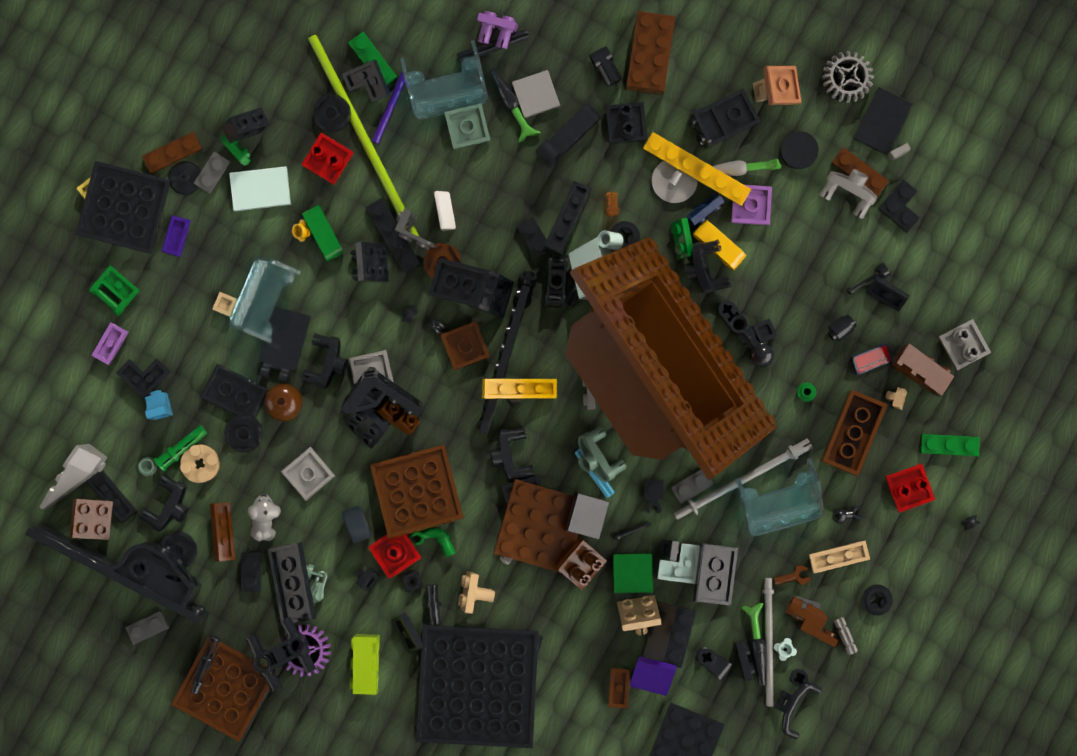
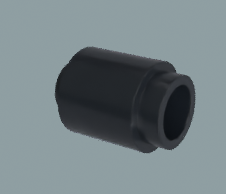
M847 314L828 327L829 331L827 333L833 341L841 342L854 331L857 325L852 317Z

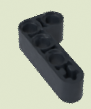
M586 104L553 137L545 140L536 149L535 155L548 168L552 167L601 119V116L589 104Z

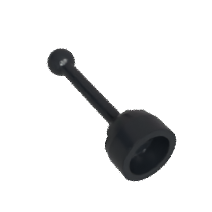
M883 262L875 267L874 275L853 288L849 287L847 293L852 295L855 290L873 280L876 276L882 279L887 278L891 275L888 268Z

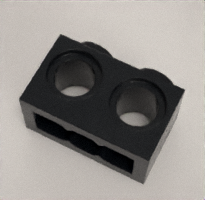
M262 107L230 117L223 124L222 129L231 144L261 134L270 123Z

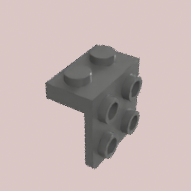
M406 209L400 212L396 219L398 224L395 228L399 232L398 236L410 242L414 239L418 246L427 250L430 247L435 249V244L410 233L417 215Z

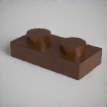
M611 668L608 707L628 708L630 669Z

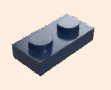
M714 193L685 217L693 225L701 224L706 220L708 214L719 210L721 204L725 201L720 195Z

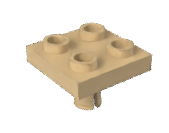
M655 595L617 602L623 631L635 629L636 634L642 635V628L643 635L648 632L647 627L661 625Z

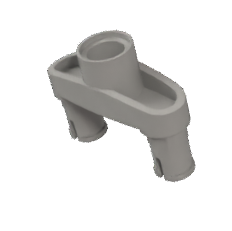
M853 169L849 176L838 172H830L827 177L828 181L819 193L824 198L828 191L825 199L830 200L837 186H841L859 196L861 200L853 214L856 216L859 214L861 219L864 218L869 207L877 199V196L864 185L868 177L856 169Z

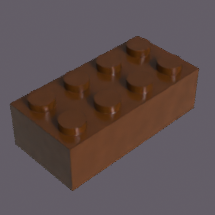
M637 11L626 86L627 91L664 95L675 16Z
M849 390L820 462L850 475L859 476L888 404L854 390Z

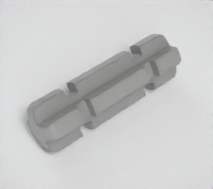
M841 617L834 620L842 643L846 646L847 654L852 655L856 653V645L853 644V638L848 627L845 626L844 618Z

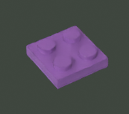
M745 185L751 189V192L742 206L732 201L731 223L770 225L772 187Z

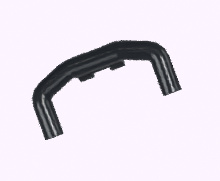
M810 682L804 683L793 695L781 690L780 698L774 705V708L784 713L782 719L783 733L795 740L799 738V733L790 729V718L799 699L808 690L816 694L821 693V687Z

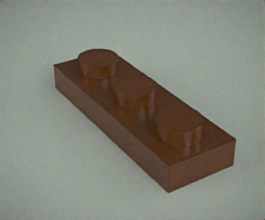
M193 131L142 157L149 172L153 174L203 149Z
M844 147L831 162L832 165L847 176L851 174L853 169L864 173L868 177L864 185L876 196L881 193L889 182Z
M230 502L210 504L215 562L235 560Z

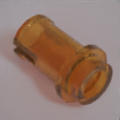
M618 192L606 193L607 209L605 212L607 216H619Z

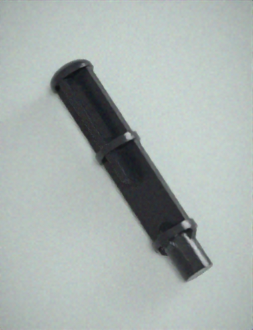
M209 636L196 674L192 680V693L198 694L200 687L204 685L201 678L204 670L210 668L220 642L218 636ZM211 639L212 643L210 645L207 655H205V651ZM217 641L218 643L214 651V654L212 657H210L214 644Z

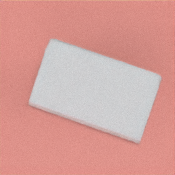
M435 191L434 196L441 231L456 229L449 192Z

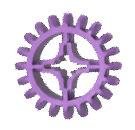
M300 624L298 625V630L302 633L303 637L310 635L319 644H309L308 646L309 649H312L309 653L310 657L313 652L320 651V656L314 664L316 670L313 671L317 674L319 673L317 666L320 669H324L325 666L321 662H329V659L324 657L325 655H331L330 651H325V648L331 647V644H324V641H327L329 638L326 636L322 639L320 636L324 631L321 630L317 634V626H314L312 631H310V624L306 625L305 630L303 625ZM281 638V642L286 641V638ZM300 641L299 646L296 649L298 651L302 648V643ZM294 660L288 662L287 671L293 667V675L300 670V677L304 676L305 671L302 665L297 664Z

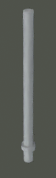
M764 578L762 593L764 594L766 706H774L772 594H774V589H772V578Z

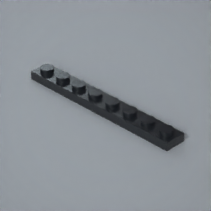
M523 285L522 289L517 290L515 300H518L516 308L512 307L510 318L513 320L511 326L507 325L504 336L507 337L506 344H501L499 355H502L500 363L496 362L493 373H496L495 379H504L530 292V287ZM498 398L485 399L483 410L486 412L484 418L480 417L477 426L480 429L479 433L488 435Z

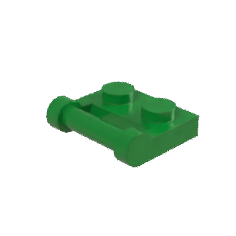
M110 265L92 285L89 292L107 304L116 316H120L140 290ZM102 285L106 286L122 300L119 305L101 290Z

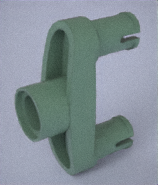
M598 426L591 432H586L579 436L578 443L583 456L579 458L578 462L584 472L588 473L593 470L602 481L609 482L615 478V475L626 469V464L619 467L624 462L622 459H618L611 465L607 463L595 443L606 436L605 431L599 434L603 428Z

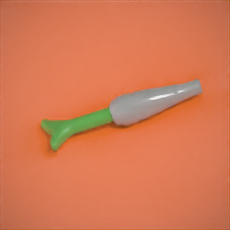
M778 159L748 164L738 160L712 167L728 176H741L747 171L781 169V164Z

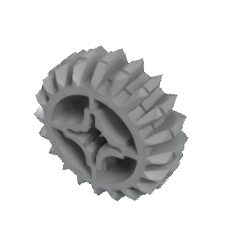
M850 51L846 52L845 57L840 52L838 58L834 55L831 58L832 61L826 63L828 67L823 69V72L826 74L822 76V79L828 80L823 83V86H829L830 88L826 92L830 93L832 91L834 93L832 95L833 99L839 96V102L843 98H845L846 103H849L851 98L856 102L858 97L864 98V93L868 94L870 91L868 87L873 85L869 80H873L874 75L868 74L873 71V68H867L870 63L869 61L862 62L864 56H861L859 59L856 58L857 52L852 57ZM848 63L853 66L846 69L844 67L840 68L838 65ZM857 69H859L862 74V83L860 82V79L856 76ZM851 71H853V73L850 75L851 78L843 84L845 76H847ZM833 72L837 73L836 76L840 79L838 86L834 81ZM845 86L858 88L854 91L842 90Z

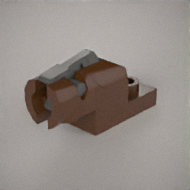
M793 596L787 605L785 613L792 616L796 621H801L798 629L835 647L838 642L834 638L835 634L826 629L824 632H821L828 617L820 609V603Z

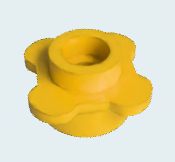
M302 219L298 224L293 225L292 234L300 242H303L306 237L311 235V230L306 225V221Z

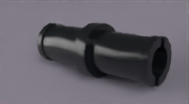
M432 584V586L425 585L427 593L425 605L428 607V624H440L439 606H441V602L438 599V584Z

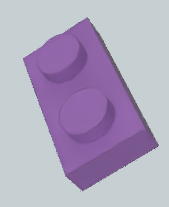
M110 322L91 356L110 365L129 332Z

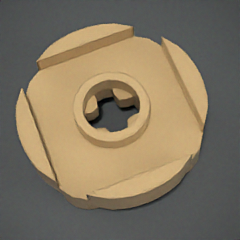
M193 445L181 457V471L188 480L195 483H203L213 479L220 468L216 451L206 445ZM202 458L205 467H200L199 469H197V464L195 462L196 460H200Z

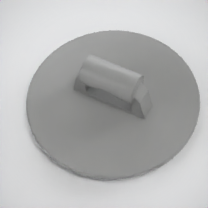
M663 161L653 172L652 186L655 193L662 200L669 203H680L693 195L697 187V180Z

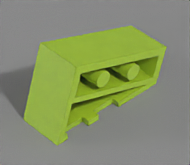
M356 634L351 640L353 658H351L350 669L353 670V677H350V689H353V694L376 695L378 693L380 635Z

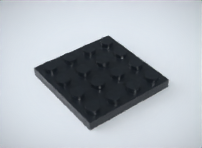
M95 161L76 235L152 254L171 180Z

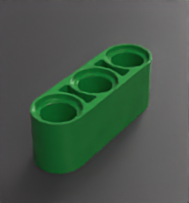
M319 204L302 213L327 262L344 253Z

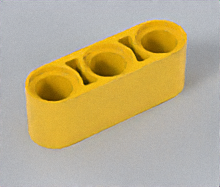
M708 220L702 222L692 233L699 242L703 243L719 239V245H721L722 250L720 252H713V254L731 270H735L746 257V254Z

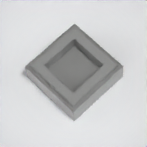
M906 143L891 151L888 157L890 161H893L908 153L911 148Z

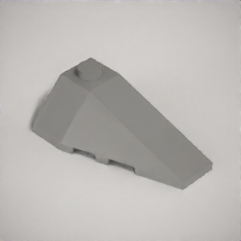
M90 444L76 445L63 464L65 470L58 474L55 479L57 482L56 486L54 485L49 489L40 508H50L97 472H101L106 465L105 460L108 457Z

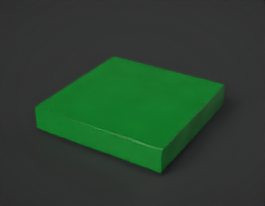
M652 553L613 554L614 593L653 592Z

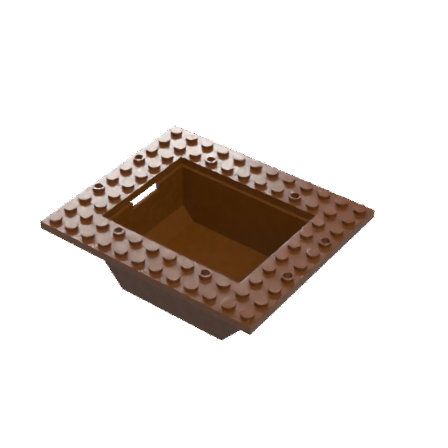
M650 237L574 268L569 273L589 301L591 312L572 325L565 355L632 455L662 460L682 447L690 452L707 479L710 480L777 428L774 417L768 414L763 401L756 396L753 386L745 380L742 370L735 365L732 355L729 351L725 350L720 337L714 334L710 322L704 319L700 313L699 306L692 301L689 291L682 286L677 273L671 270L667 258L661 255L658 245Z

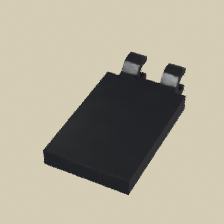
M276 306L273 307L258 360L264 363L260 371L261 376L269 378L271 368L281 370L278 380L285 383L288 382L290 370L295 372L297 370L311 316Z

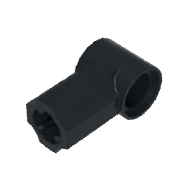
M607 46L589 55L596 70H599L607 87L622 80Z

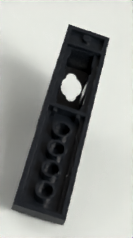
M45 524L29 527L25 534L197 624L205 621L209 615L205 611L206 608L197 603L193 605L202 585L184 567L183 561L178 557L177 553L171 551L172 547L165 543L160 545L156 542H144L134 545L125 552L123 558L118 563ZM142 564H143L144 567H145V570H144V571H143L142 568H141V565H142Z

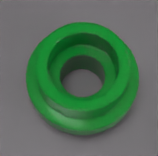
M802 383L797 389V396L800 400L809 402L815 398L816 388L811 383ZM805 388L810 390V394L808 396H806L803 392Z

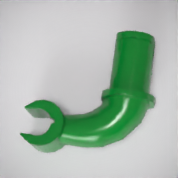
M432 527L424 531H417L412 535V537L415 535L421 537V541L416 542V545H421L425 539L435 538L436 542H439L445 557L456 553L449 538L450 534H447L440 528Z

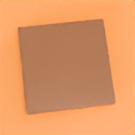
M796 66L763 67L768 105H798L802 103Z

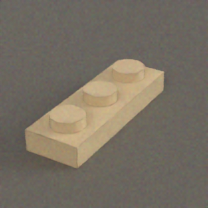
M866 541L808 554L813 573L870 560Z

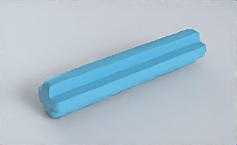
M581 449L575 452L578 459L583 456ZM593 470L588 472L606 498L614 494V490L608 482L602 481Z

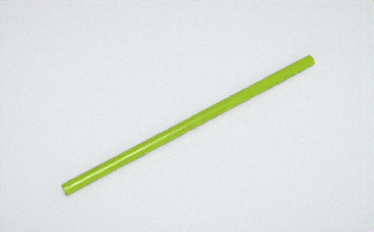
M317 35L309 37L308 40L336 95L343 97L350 105V122L397 214L403 212L405 207ZM413 225L410 233L419 236Z

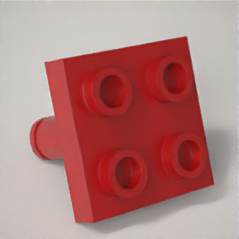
M320 133L301 165L335 185L354 152L325 134Z
M922 463L885 476L898 513L935 500Z

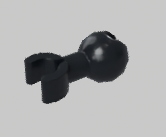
M855 506L849 511L836 509L832 514V519L837 524H842L849 518L862 519L863 516L853 515L857 509H861V506Z

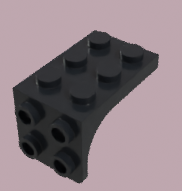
M743 88L699 110L691 109L688 116L689 119L687 120L692 130L695 129L698 134L696 139L701 147L704 146L705 150L760 123Z

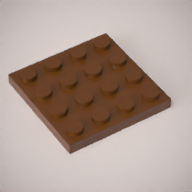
M445 445L370 465L389 539L464 519Z
M514 479L493 553L560 572L555 566L575 544L579 535L578 533L564 530L574 496Z
M208 636L171 705L239 742L269 686L265 678L260 676L259 672L254 669L252 658L220 641L210 668L204 670L201 678L204 685L200 687L198 694L192 693V680L209 640ZM211 639L208 643L205 655H207L210 645L212 643ZM217 641L214 644L210 657H212L214 654V651L218 643ZM260 663L262 668H267V666Z

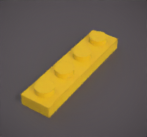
M482 379V398H557V379Z

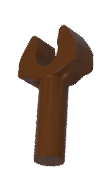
M798 565L795 566L793 573L775 577L773 580L775 585L791 581H797L799 585H803L811 578H800L799 573L808 570V568Z

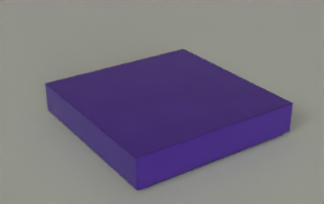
M638 656L630 686L667 696L676 671V665Z

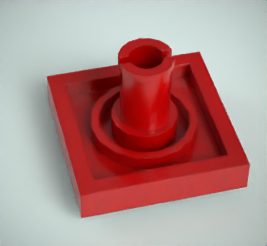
M385 535L368 547L389 579L422 558L407 535L392 539Z

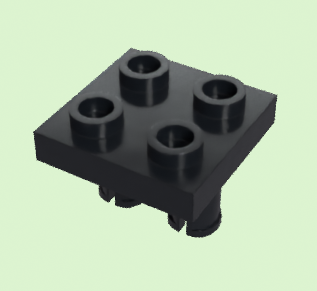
M644 102L606 105L609 144L647 141Z
M355 243L356 250H352L350 255L356 254V256L351 257L353 262H357V269H353L352 274L357 273L358 275H353V280L379 283L389 282L386 244Z
M378 405L377 407L351 413L344 422L371 449L377 445L389 429L388 426L391 425L388 421H385L386 419L383 417L379 418L375 414L379 409Z

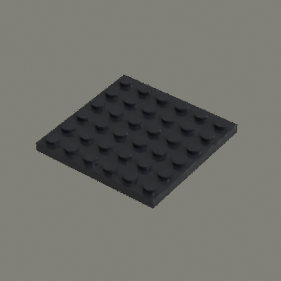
M423 625L422 643L424 647H422L416 742L533 748L539 631Z

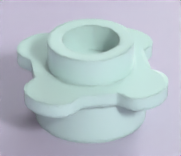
M785 638L783 642L774 645V650L779 653V659L785 661L790 656H795L797 653L789 638Z

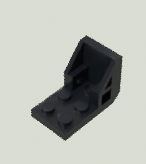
M439 258L429 295L464 304L487 314L504 318L514 282L490 270Z
M374 369L363 372L342 401L341 410L346 414L377 407L386 394L388 395L387 399L392 403H399L404 406L403 410L408 414L413 415L414 413L418 416L422 411V401Z

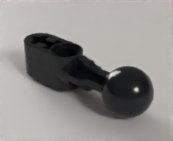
M723 301L718 307L719 317L739 341L746 344L751 350V362L759 368L768 367L774 360L773 349L767 344L758 342L755 338V332L733 302ZM723 306H725L726 308H731L730 314L732 316H734V314L737 315L731 320V322L728 321L731 316L728 313L724 314L722 312L724 309ZM739 320L743 323L744 328L736 330L733 323Z

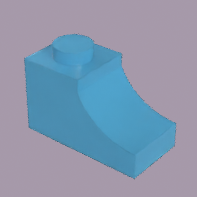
M157 390L150 392V396L145 397L147 419L158 420L173 416L167 393Z

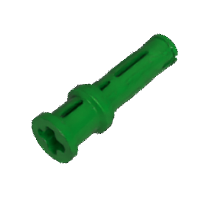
M200 424L175 446L166 448V452L158 458L155 457V463L165 472L166 468L173 462L179 461L180 455L207 435V431Z

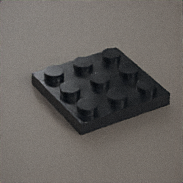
M670 702L649 756H713L725 724Z

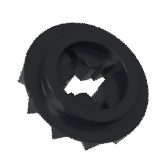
M629 221L618 222L610 230V232L622 235L621 229H623L625 234H632L627 238L628 244L623 240V245L620 249L640 240L638 228Z
M878 584L871 585L864 590L861 598L864 609L868 613L877 616L887 613L893 603V597L889 589ZM874 594L877 597H883L880 600L881 607L876 603H870L874 599Z

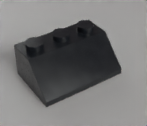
M657 601L661 625L650 627L643 657L682 668L696 611Z

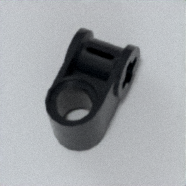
M707 647L700 648L696 653L697 661L721 681L724 680L733 668L730 662ZM703 653H708V657H710L708 661L703 660Z

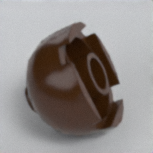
M277 384L266 393L264 407L267 414L273 419L280 422L295 419L302 410L303 398L300 391L294 386Z

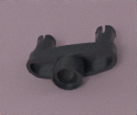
M719 239L706 243H694L693 262L685 265L688 279L698 278L706 294L732 287L729 276L718 279L711 278L705 257L706 254L722 250L721 245H719Z
M315 333L313 338L320 341L312 339V345L328 349L321 374L304 370L303 375L310 378L302 376L301 381L317 385L318 388L325 390L330 385L335 374L342 376L345 374L348 360L340 357V338L334 336L327 337Z
M525 427L508 430V428L501 429L499 432V449L490 450L493 467L503 466L509 482H514V479L534 477V471L525 472L533 469L532 464L517 468L513 466L509 446L510 441L527 439L526 433L519 435V433L526 432Z
M165 474L160 477L163 481L159 480L157 485L170 491L171 496L162 512L157 516L144 508L141 511L143 514L139 515L140 520L152 525V528L158 532L163 531L173 519L179 523L182 522L189 510L188 507L182 504L187 486L180 481L172 480Z

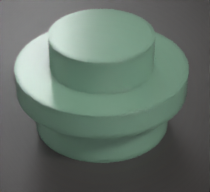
M144 457L138 463V470L144 476H151L157 471L158 465L152 457Z

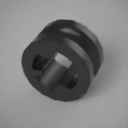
M431 318V323H427L426 326L441 335V330L446 327Z
M977 515L970 516L961 521V524L965 525V531L981 524L980 521L976 520Z
M795 669L790 674V681L795 686L801 687L804 683L808 682V675L802 669ZM797 673H800V675H804V678H802L801 683H798V681H794V678L797 677Z

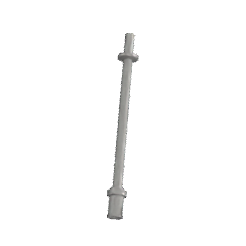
M806 438L794 446H788L785 453L695 502L689 499L690 505L674 513L676 519L678 520L691 512L697 515L698 508L788 459H798V456L813 449L811 444L803 447L810 441Z

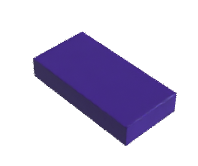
M171 216L161 252L181 257L191 220Z

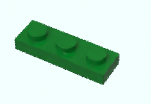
M364 32L348 42L363 64L375 59L377 60L387 85L397 79L396 74Z
M921 434L920 453L979 456L980 437Z

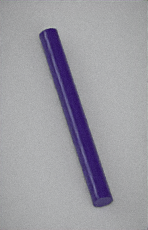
M401 72L373 136L372 142L379 144L408 77L407 73Z

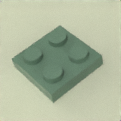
M482 103L445 112L454 150L491 141Z

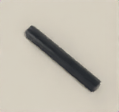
M524 29L511 34L507 47L528 40L527 30ZM496 39L490 41L489 44H482L457 53V59L462 64L504 48H502V45L501 48L495 46L497 43Z

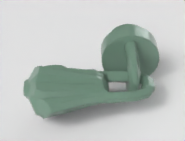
M309 564V566L306 565L309 580L311 575L316 576L311 587L313 602L316 603L324 598L327 574L324 571L313 572L314 565ZM324 575L322 583L318 582L319 577Z

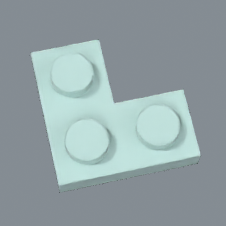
M681 543L679 562L660 560L657 579L695 584L700 545Z

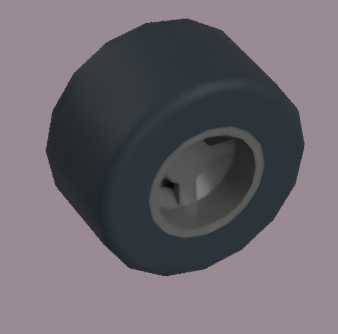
M355 506L342 512L343 520L353 543H358L372 536L360 506Z

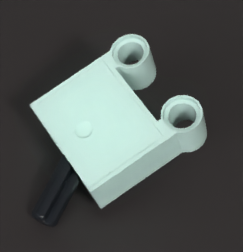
M604 230L600 232L598 237L570 252L569 258L572 270L612 253L611 249L619 250L623 245L622 235ZM576 282L565 298V303L569 306H574L578 298L587 300Z

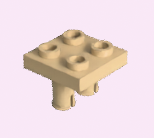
M466 571V575H463L461 579L463 593L459 594L458 606H460V610L473 614L474 602L476 600L493 602L495 591L478 587L479 575Z

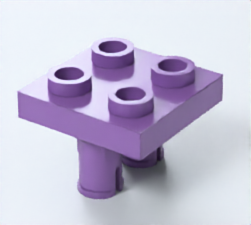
M484 11V14L479 13L477 21L481 24V29L477 41L489 44L492 29L496 27L500 29L495 46L501 48L502 45V48L507 49L511 33H516L518 29V24L514 18L503 15L501 19L496 17L495 13Z

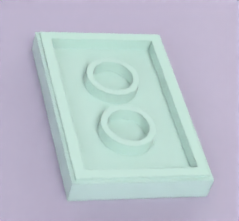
M286 166L229 173L234 211L291 205Z

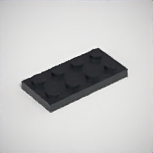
M302 542L267 549L281 621L288 617H291L293 623L316 619Z

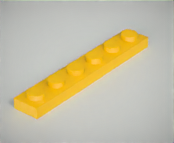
M652 132L643 148L740 206L743 205L751 192L749 187Z

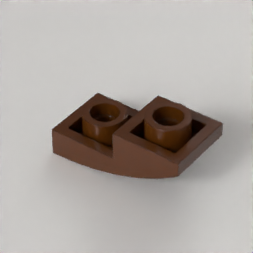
M388 399L377 411L390 424L408 435L412 434L420 424V421L414 414H408L398 404H394Z

